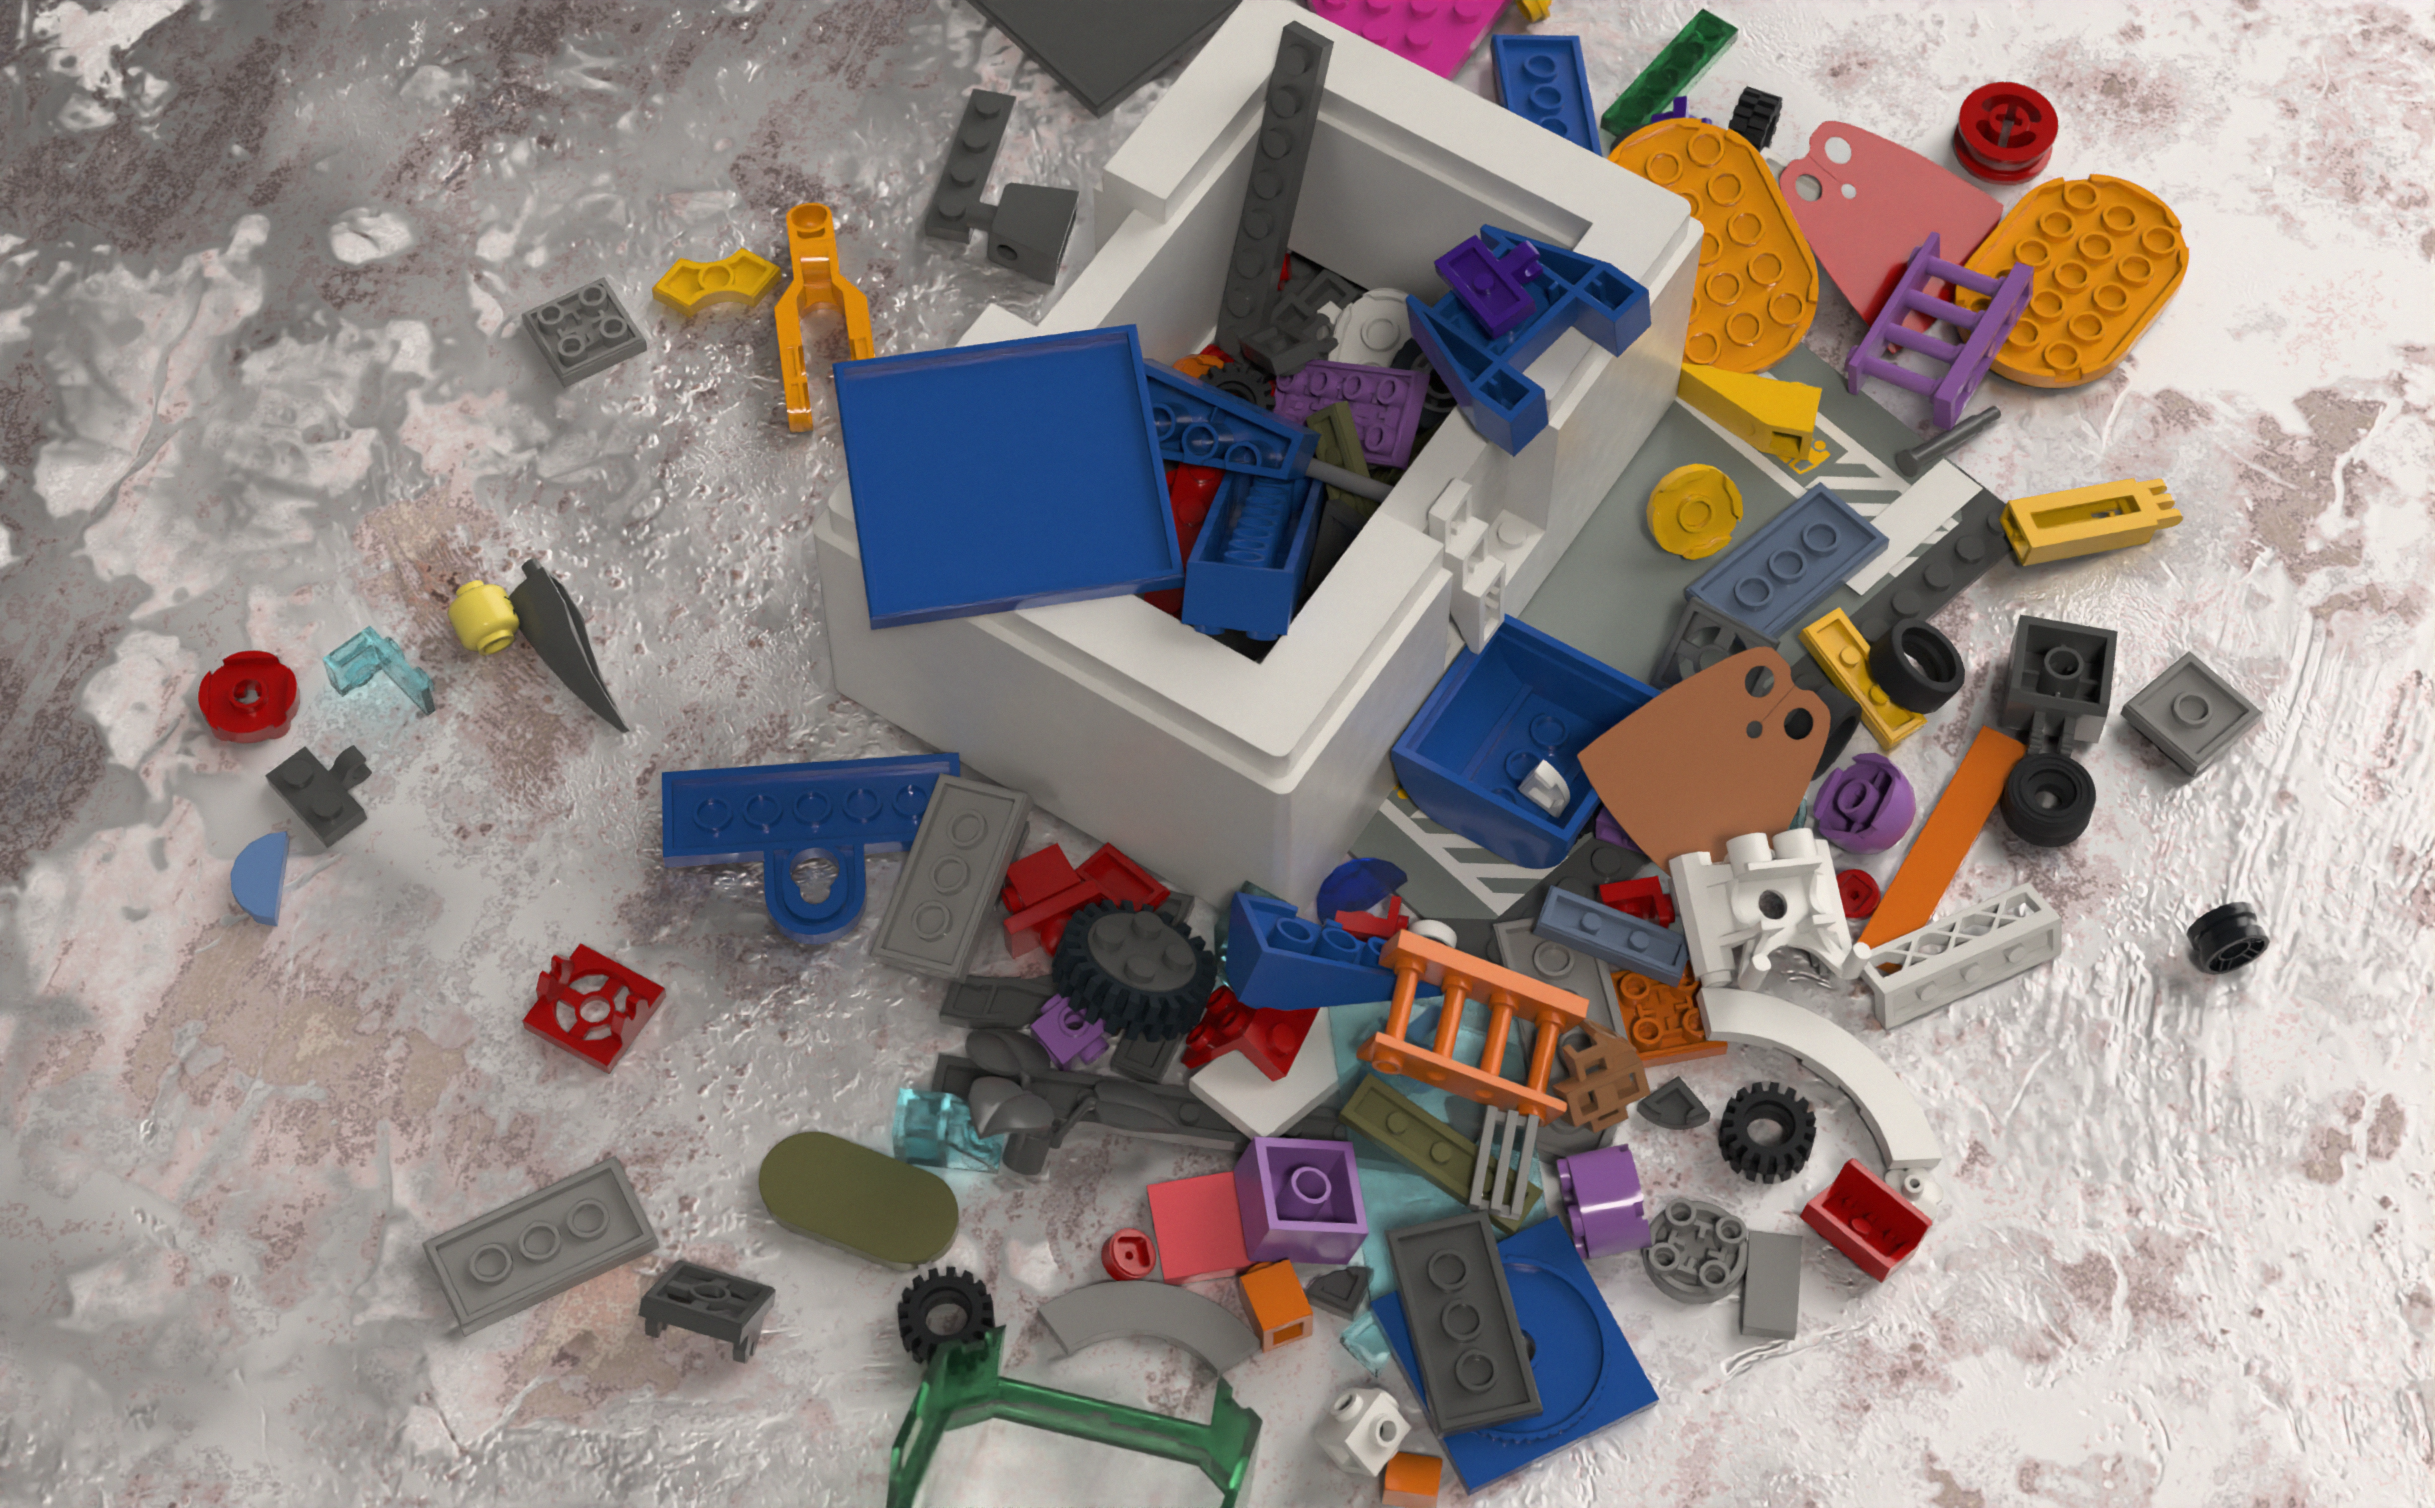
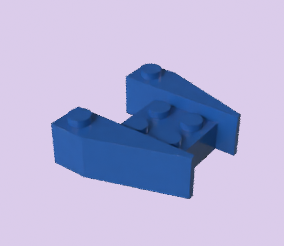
M1484 224L1480 228L1481 241L1498 260L1509 254L1517 245L1527 240L1540 253L1541 257L1536 261L1541 265L1544 272L1529 283H1519L1535 301L1537 312L1494 340L1452 290L1444 295L1432 308L1412 294H1409L1405 299L1412 336L1475 429L1515 457L1549 424L1545 389L1522 373L1571 326L1618 358L1651 326L1649 290L1611 263Z

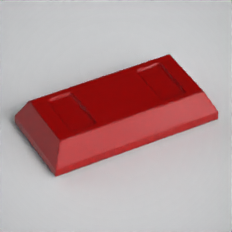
M1109 842L1074 870L1081 883L1093 879L1101 891V900H1113L1117 909H1119L1122 900L1133 901L1134 911L1140 912L1144 903L1154 906V913L1167 901L1171 894L1170 890Z

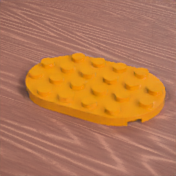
M1675 118L1659 121L1641 128L1624 139L1611 152L1607 160L1685 198L1691 205L1690 216L1700 221L1704 227L1682 362L1694 365H1708L1715 369L1756 375L1777 366L1795 351L1809 331L1817 307L1819 279L1811 249L1764 158L1747 139L1730 128L1725 130L1715 125L1702 123V119Z
M2089 174L2088 179L2064 181L2062 176L2047 181L2028 192L1964 266V268L1997 280L2002 276L2007 278L2016 262L2034 268L2033 297L1989 368L2021 385L2042 388L2079 386L2095 381L2114 370L2171 304L2183 284L2189 262V247L2185 245L2180 232L2182 224L2174 212L2161 199L2145 188L2121 178L2101 174ZM1957 285L1953 304L1978 313L1980 310L1986 311L1992 297ZM1956 325L1958 333L1966 345L1971 336V331Z

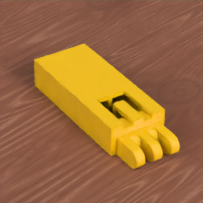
M2135 478L2009 500L1999 521L2022 566L2146 544L2150 542L2156 530L2178 525L2183 520V516L2178 508H2173L2175 501L2171 494L2165 493L2167 486L2163 479L2158 478L2136 482ZM2114 510H2120L2122 515L2116 516ZM2108 512L2106 518L2092 517V514Z

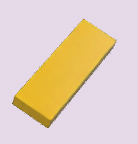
M1840 607L1800 632L1798 638L1837 689L1861 705L1863 710L1861 720L1885 751H1888L1926 725L1928 721L1923 714L1911 712L1903 708L1881 689L1873 677L1869 664L1871 647Z

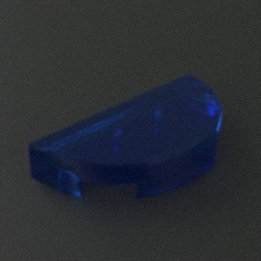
M1374 857L1353 859L1335 868L1323 881L1317 896V916L1320 925H1324L1326 918L1335 921L1337 910L1366 912L1408 881L1406 873L1392 862Z

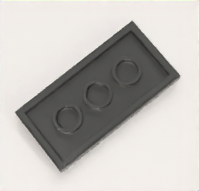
M1487 1209L1384 1231L1382 1238L1436 1438H1445L1541 1416L1544 1410Z

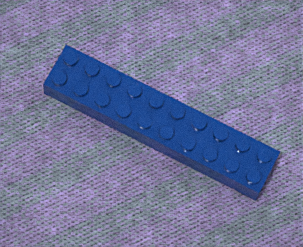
M1226 470L1187 561L1181 624L1194 625V631L1211 635L1223 634L1225 629L1246 631L1247 637L1263 641L1276 640L1278 635H1287L1322 521L1325 482L1306 475L1304 479L1283 480Z

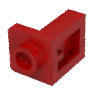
M1658 876L1599 885L1596 902L1643 920L1648 919L1649 922L1667 929L1669 924L1675 923V912L1671 894H1663Z
M1392 895L1387 919L1375 917L1373 914L1365 911L1345 912L1337 910L1335 921L1342 924V930L1348 932L1357 940L1367 943L1371 937H1378L1388 941L1401 929L1408 930L1409 916L1401 915L1402 897Z

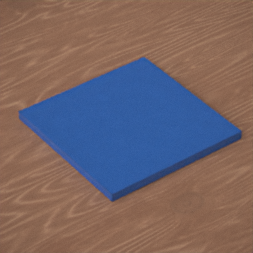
M1136 324L832 363L871 630L1185 587V575Z

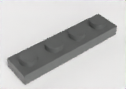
M973 88L924 224L925 236L970 244L974 228L967 227L970 206L973 200L983 203L985 201L1017 110L1016 96Z

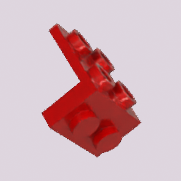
M1222 985L1212 992L1205 1007L1207 1011L1201 1023L1188 1035L1186 1039L1188 1048L1181 1059V1063L1190 1070L1238 1049L1272 1082H1275L1287 1076L1321 1007L1286 1011L1269 1007L1256 1009L1238 1002L1232 986Z

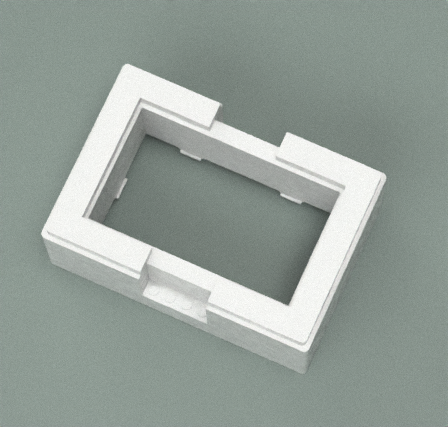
M1243 0L1103 167V176L1093 187L1095 257L1040 324L1036 327L1003 308L990 303L954 347L1136 324L1142 357L1152 358L1172 367L1178 359L1190 354H1199L1207 345L1213 344L1283 27L1294 20L1334 41L1287 248L1370 291L1378 288L1397 289L1408 295L1412 294L1432 308L1451 290L1436 273L1434 261L1475 234L1481 240L1480 228L1487 224L1611 263L1649 290L1651 326L1618 358L1573 326L1538 357L1522 374L1545 389L1549 424L1515 457L1477 431L1461 406L1457 404L1290 624L1288 634L1280 637L1261 664L1252 661L1203 633L1194 631L1193 627L1181 624L1182 621L1133 594L871 630L848 474L830 494L828 506L813 524V533L834 686L838 692L945 753L959 752L960 762L1008 789L1028 793L1033 798L1034 804L1102 843L1107 844L1109 842L1125 856L1229 915L1231 913L1232 898L1237 891L1280 900L1297 906L1298 912L1296 916L1301 917L1399 782L1394 762L1391 761V750L1467 645L1450 611L1453 573L1442 567L1444 544L1430 537L1429 510L1454 477L1472 485V516L1489 524V554L1506 562L1505 613L1517 619L1676 399L1704 227L1700 221L1690 216L1691 205L1685 198L1288 0Z

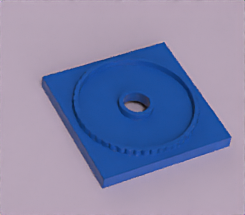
M1557 1215L1496 1243L1522 1336L1529 1340L1534 1349V1357L1530 1364L1544 1411L1539 1417L1438 1439L1468 1496L1656 1406L1659 1401L1658 1395ZM1395 1290L1370 1302L1368 1310L1435 1433L1398 1293Z

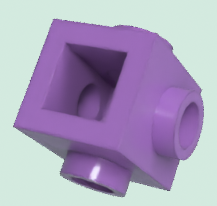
M1058 993L1040 1009L1043 1016L1030 1025L1031 1037L1046 1049L1050 1060L1059 1071L1069 1072L1081 1061L1087 1066L1101 1057L1110 1047L1106 1041L1111 1038V1034L1104 1031L1107 1021L1100 1018L1094 1025L1084 1020L1088 1009L1084 1008L1075 1013L1068 1006L1071 997L1061 998ZM1074 1026L1080 1027L1078 1030H1070L1069 1028Z

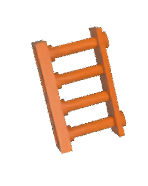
M1404 929L1398 931L1382 946L1378 964L1394 970V973L1398 976L1384 1034L1377 1031L1359 1046L1356 1058L1372 1063V1067L1379 1072L1391 1075L1402 1074L1486 1106H1496L1502 1112L1507 1113L1508 1110H1514L1519 1112L1518 1115L1528 1117L1529 1114L1539 1116L1538 1127H1546L1566 1112L1568 1102L1546 1095L1558 1036L1561 1033L1566 1034L1586 1019L1589 999ZM1421 980L1440 987L1441 991L1445 994L1432 1052L1404 1042L1417 984ZM1467 998L1487 1005L1488 1009L1492 1012L1479 1069L1452 1060L1463 1006ZM1512 1016L1535 1023V1027L1539 1029L1526 1087L1499 1077Z

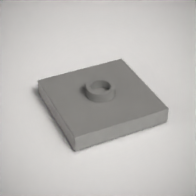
M2190 651L2124 704L2121 715L2193 777L2260 721L2263 713Z

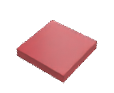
M1234 1171L1147 1185L1148 1202L1164 1284L1175 1286L1246 1274L1250 1268L1263 1262L1248 1261Z

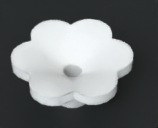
M1922 1167L1909 1168L1906 1171L1891 1169L1885 1174L1884 1182L1932 1221L1936 1218L1938 1212L1937 1205L1943 1199L1944 1190L1939 1183L1930 1180L1926 1169Z

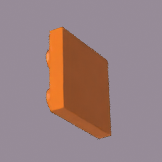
M1690 960L1686 962L1677 988L1630 970L1610 973L1628 1041L1637 1048L1636 1054L1642 1060L1644 1068L1727 1053V1041H1707L1696 999L1702 983L1701 981L1694 980Z

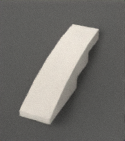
M1454 477L1428 512L1429 534L1431 538L1444 544L1442 567L1453 573L1450 602L1451 614L1469 650L1479 655L1504 621L1506 562L1489 554V524L1472 516V485Z

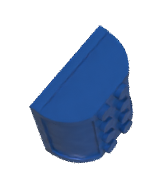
M1505 613L1504 621L1479 655L1470 651L1467 645L1392 748L1391 761L1394 762L1397 776L1407 794L1434 822L1520 867L1529 869L1555 867L1566 858L1575 844L1576 837L1601 802L1586 776L1577 754L1662 692ZM1543 759L1562 776L1570 792V801L1559 818L1552 816L1518 789L1525 777Z

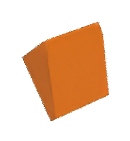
M1397 1452L1387 1462L1382 1504L1405 1508H1436L1443 1459Z

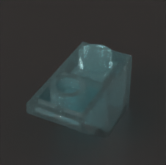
M900 1088L892 1129L895 1159L911 1165L999 1174L1005 1134H998L979 1140L970 1117L968 1102L950 1093Z

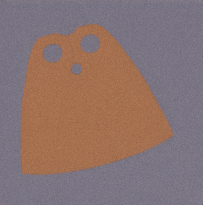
M1766 646L1755 647L1734 654L1667 689L1590 743L1577 754V757L1591 785L1612 816L1640 849L1671 877L1668 865L1669 860L1683 854L1709 852L1712 863L1723 862L1724 857L1728 854L1726 842L1738 836L1751 833H1765L1769 848L1774 850L1772 837L1787 831L1821 758L1830 729L1831 716L1825 703L1813 691L1801 690L1793 683L1790 666L1777 651ZM1761 665L1771 670L1774 676V684L1767 695L1758 698L1753 697L1747 692L1745 678L1749 670ZM1803 708L1809 711L1812 716V730L1803 739H1792L1785 732V718L1793 709ZM1752 721H1758L1762 725V733L1757 738H1750L1746 733V728Z

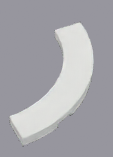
M1700 988L1696 999L1707 1041L1745 1043L1768 1050L1778 1048L1802 1059V1065L1820 1075L1836 1089L1841 1087L1857 1103L1861 1109L1859 1114L1872 1131L1888 1169L1937 1167L1942 1156L1923 1111L1893 1070L1859 1039L1829 1019L1805 1007L1778 997L1732 988Z

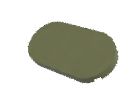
M804 1132L784 1139L767 1154L759 1172V1190L762 1201L776 1223L790 1231L889 1269L907 1271L918 1269V1265L926 1264L929 1261L932 1264L950 1250L958 1235L959 1211L957 1200L953 1191L940 1177L929 1171L828 1133Z

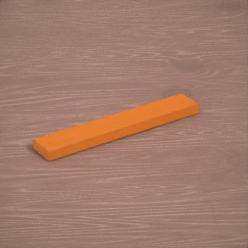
M1983 725L1857 943H1865L1871 950L1929 924L2001 799L2011 771L2024 759L2027 745ZM1886 962L1877 966V968L1893 974L1902 970L1903 965Z

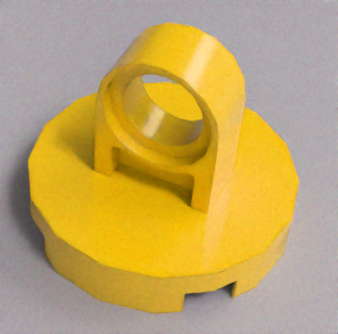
M1695 463L1678 467L1664 476L1651 492L1646 509L1648 528L1658 544L1669 553L1682 555L1685 559L1691 560L1712 556L1728 545L1732 539L1730 533L1735 528L1737 519L1741 522L1743 516L1742 496L1734 482L1714 466Z

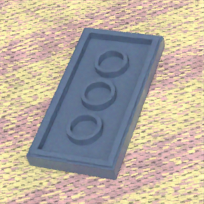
M1819 482L1686 589L1685 599L1689 602L1691 597H1698L1777 640L1886 551L1890 539L1823 483ZM1736 635L1734 641L1741 648L1747 650L1742 639Z

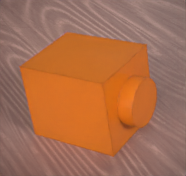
M1289 1259L1276 1264L1271 1261L1259 1263L1250 1268L1245 1275L1240 1276L1239 1300L1255 1336L1260 1340V1348L1263 1353L1312 1336L1313 1311Z

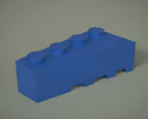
M1143 358L1162 458L1283 480L1304 479L1321 437L1320 433L1157 360Z

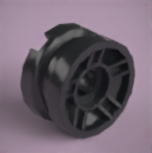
M2241 901L2219 906L2198 918L2189 927L2186 935L2193 949L2200 951L2198 958L2206 973L2216 975L2237 970L2251 963L2268 948L2269 938L2262 926L2255 925L2258 918L2250 903Z

